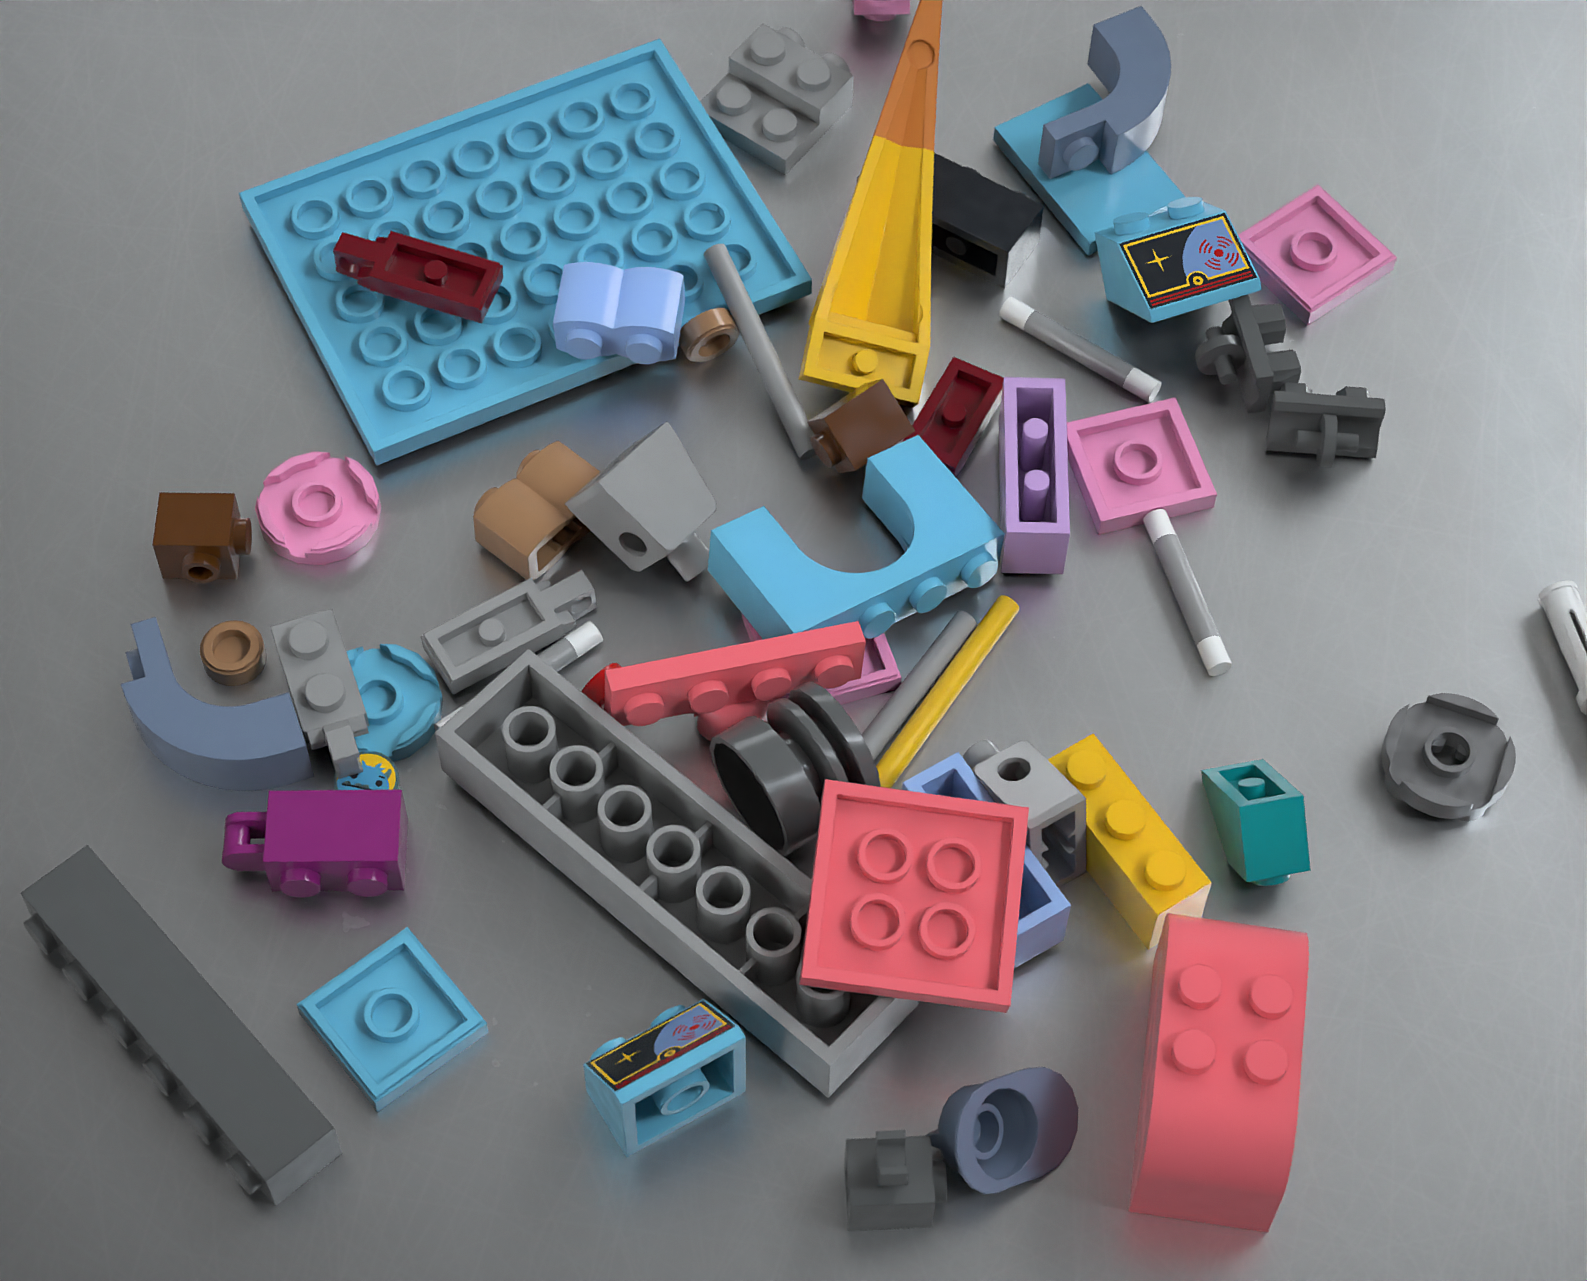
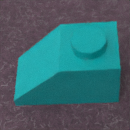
M1264 759L1201 770L1203 786L1227 862L1246 882L1261 886L1278 885L1288 881L1290 874L1311 871L1304 795Z

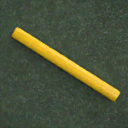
M1000 595L877 763L876 767L881 787H893L1019 612V606L1013 599L1005 595Z

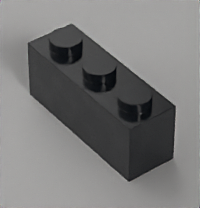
M934 153L931 253L1005 289L1039 243L1044 205L1032 200L1028 195L1020 191H1013L982 176L973 168L961 166Z

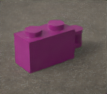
M402 789L269 791L267 812H235L225 818L222 864L236 871H266L272 892H283L292 897L304 898L317 895L320 891H349L358 896L375 897L384 894L386 891H402L405 889L408 816ZM251 839H265L264 844H250Z

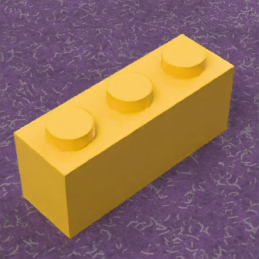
M1092 733L1047 759L1086 798V870L1144 946L1149 950L1158 945L1167 913L1202 918L1212 882L1095 734Z

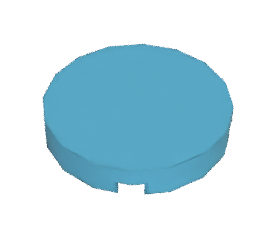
M380 644V649L372 648L364 651L362 646L346 651L369 722V726H367L369 733L354 737L359 754L379 755L390 763L410 757L431 740L436 731L434 724L441 720L443 697L434 669L418 653L396 644Z

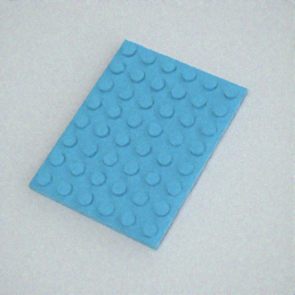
M660 38L239 193L243 211L376 466L636 363L618 354L598 356L593 359H579L567 352L556 349L553 320L563 267L566 264L595 262L615 266L622 270L635 267H656L682 274L684 277L685 306L681 328L693 317L714 308L729 310L703 255L709 247L716 244H725L758 315L812 294V278ZM390 231L499 262L500 265H503V280L482 323L371 291L357 284L358 280L336 272L333 249L342 232L375 241L377 237H388Z

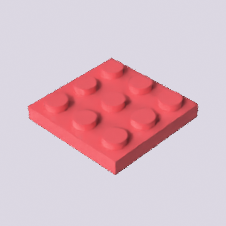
M825 779L799 985L1007 1013L1011 1006L1029 807Z

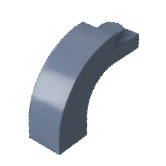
M1142 6L1093 24L1087 65L1106 87L1109 95L1091 106L1043 125L1038 164L1049 179L1071 170H1081L1098 159L1108 172L1113 174L1138 159L1155 139L1162 123L1171 77V57L1161 30Z
M156 617L131 624L137 649L127 651L126 656L134 680L120 685L138 733L151 752L163 764L194 782L233 791L273 789L314 777L306 743L289 692L241 706L225 707L202 702L188 694L175 679Z

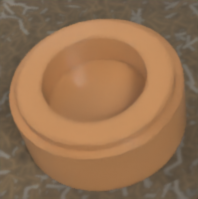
M714 308L693 317L681 328L679 344L690 361L705 362L728 351L737 341L740 331L729 310Z
M232 620L219 623L204 635L200 644V656L207 675L213 681L225 686H239L254 680L262 672L266 664L267 654L260 632L247 622Z

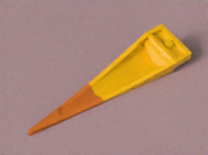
M943 0L919 1L808 322L810 326L798 380L850 393L865 383L884 379L898 404L914 408L919 404L930 351L933 173Z

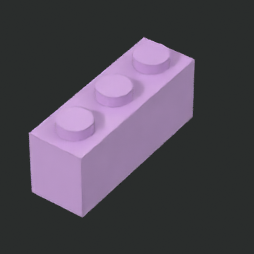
M1004 377L999 412L1000 529L1005 533L1001 550V573L1063 574L1070 537L1066 384L1063 378Z

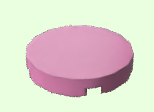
M314 451L289 458L271 470L263 482L264 489L261 491L259 499L257 496L255 510L263 539L278 555L298 564L326 565L341 561L365 547L378 528L381 512L379 494L373 476L358 461L346 456L345 461L340 458H330L329 452Z

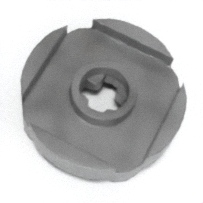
M1439 693L1429 695L1426 702L1415 704L1409 709V704L1406 705L1393 717L1382 744L1381 762L1386 773L1385 786L1387 791L1394 798L1405 801L1413 808L1431 816L1446 819L1457 818L1467 822L1477 820L1488 807L1500 799L1512 777L1516 763V752L1511 736L1507 742L1504 732L1497 726L1499 718L1491 709L1466 696ZM1444 745L1452 746L1456 749L1455 758L1465 763L1447 766L1440 763L1432 752H1441Z

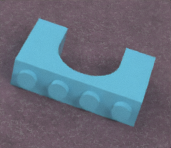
M917 435L867 459L862 499L901 544L905 553L894 563L882 569L865 573H847L824 567L806 556L765 506L711 530L708 571L762 639L859 621L864 637L872 639L883 634L892 624L916 612H929L937 607L943 599L968 587L977 588L988 582L997 573L1005 533L921 437Z

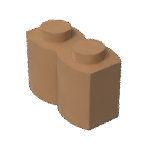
M560 441L549 444L541 451L537 449L530 452L519 465L516 478L506 482L499 488H490L478 500L473 515L475 541L526 580L531 577L533 580L539 578L559 561L572 543L582 539L591 531L569 510L565 503L601 471Z

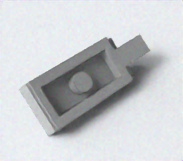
M582 570L554 585H551L548 580L535 583L531 577L423 633V636H421L423 648L454 695L511 665L527 649L534 653L564 637V634L569 633L576 627V620L597 608L595 588Z
M333 609L270 626L306 745L310 744L312 750L328 746L338 779L363 772L359 758L360 754L354 737L368 734L367 726H369V722Z

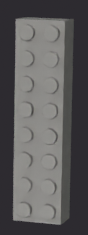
M527 649L435 732L441 768L444 773L826 1097L829 1098L918 1006L919 1001L799 985L812 880L530 649Z

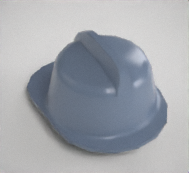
M1046 1067L1025 1068L993 1078L984 1083L967 1085L958 1089L949 1096L943 1106L938 1129L929 1132L926 1136L930 1135L931 1146L940 1149L941 1155L947 1164L963 1176L970 1188L982 1194L998 1193L1010 1187L1042 1177L1060 1165L1071 1150L1078 1130V1105L1072 1087L1061 1074Z

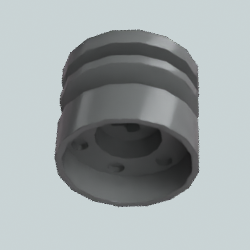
M813 681L802 683L792 689L788 699L779 698L769 703L766 713L768 723L757 716L746 717L714 736L710 744L714 768L733 807L746 826L782 856L789 855L817 837L825 779L881 787L877 767L857 726L841 704L825 688Z

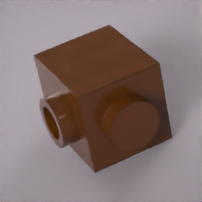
M884 379L863 384L807 421L815 434L810 438L814 451L827 467L832 468L835 466L838 473L858 470L867 464L869 457L891 448L915 431Z
M159 492L152 546L162 578L188 579L197 583H210L217 579L238 580L240 555H250L252 527L250 518H241L235 493Z

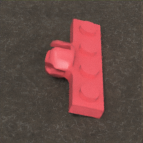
M859 621L605 670V711L623 726H646L662 718L694 713V717L698 716L697 729L699 733L711 741L714 736L749 716H757L768 723L766 713L769 703L790 693L792 689L802 683L813 681L823 688H836L849 681L861 679L866 640Z

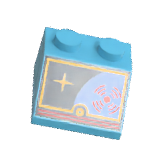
M1186 197L1174 200L1167 204L1168 211L1151 216L1144 212L1125 214L1113 220L1114 227L1094 232L1107 300L1151 323L1262 290L1260 278L1227 212L1204 202L1201 197Z
M705 999L688 1008L678 1005L667 1009L653 1020L649 1029L628 1040L620 1037L606 1042L591 1055L588 1062L583 1064L586 1091L626 1158L746 1092V1037L736 1023Z

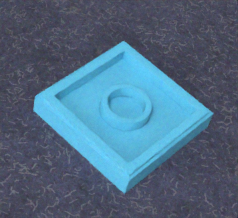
M408 927L296 1004L301 1017L377 1112L489 1033L487 1022Z

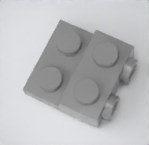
M762 23L729 56V73L700 103L723 139L786 175L852 106L854 75L851 74L847 63L840 56L834 53H826L821 57L805 48L802 38L794 30L782 27L775 31Z

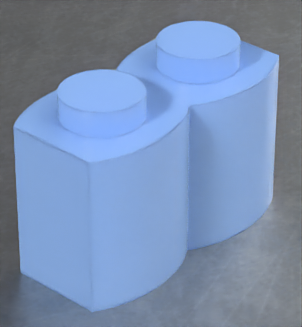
M576 262L564 265L553 320L556 349L567 352L579 359H593L598 356L613 354L627 357L639 364H654L658 361L676 359L685 306L683 275L675 271L656 267H635L622 270L615 266L595 262Z

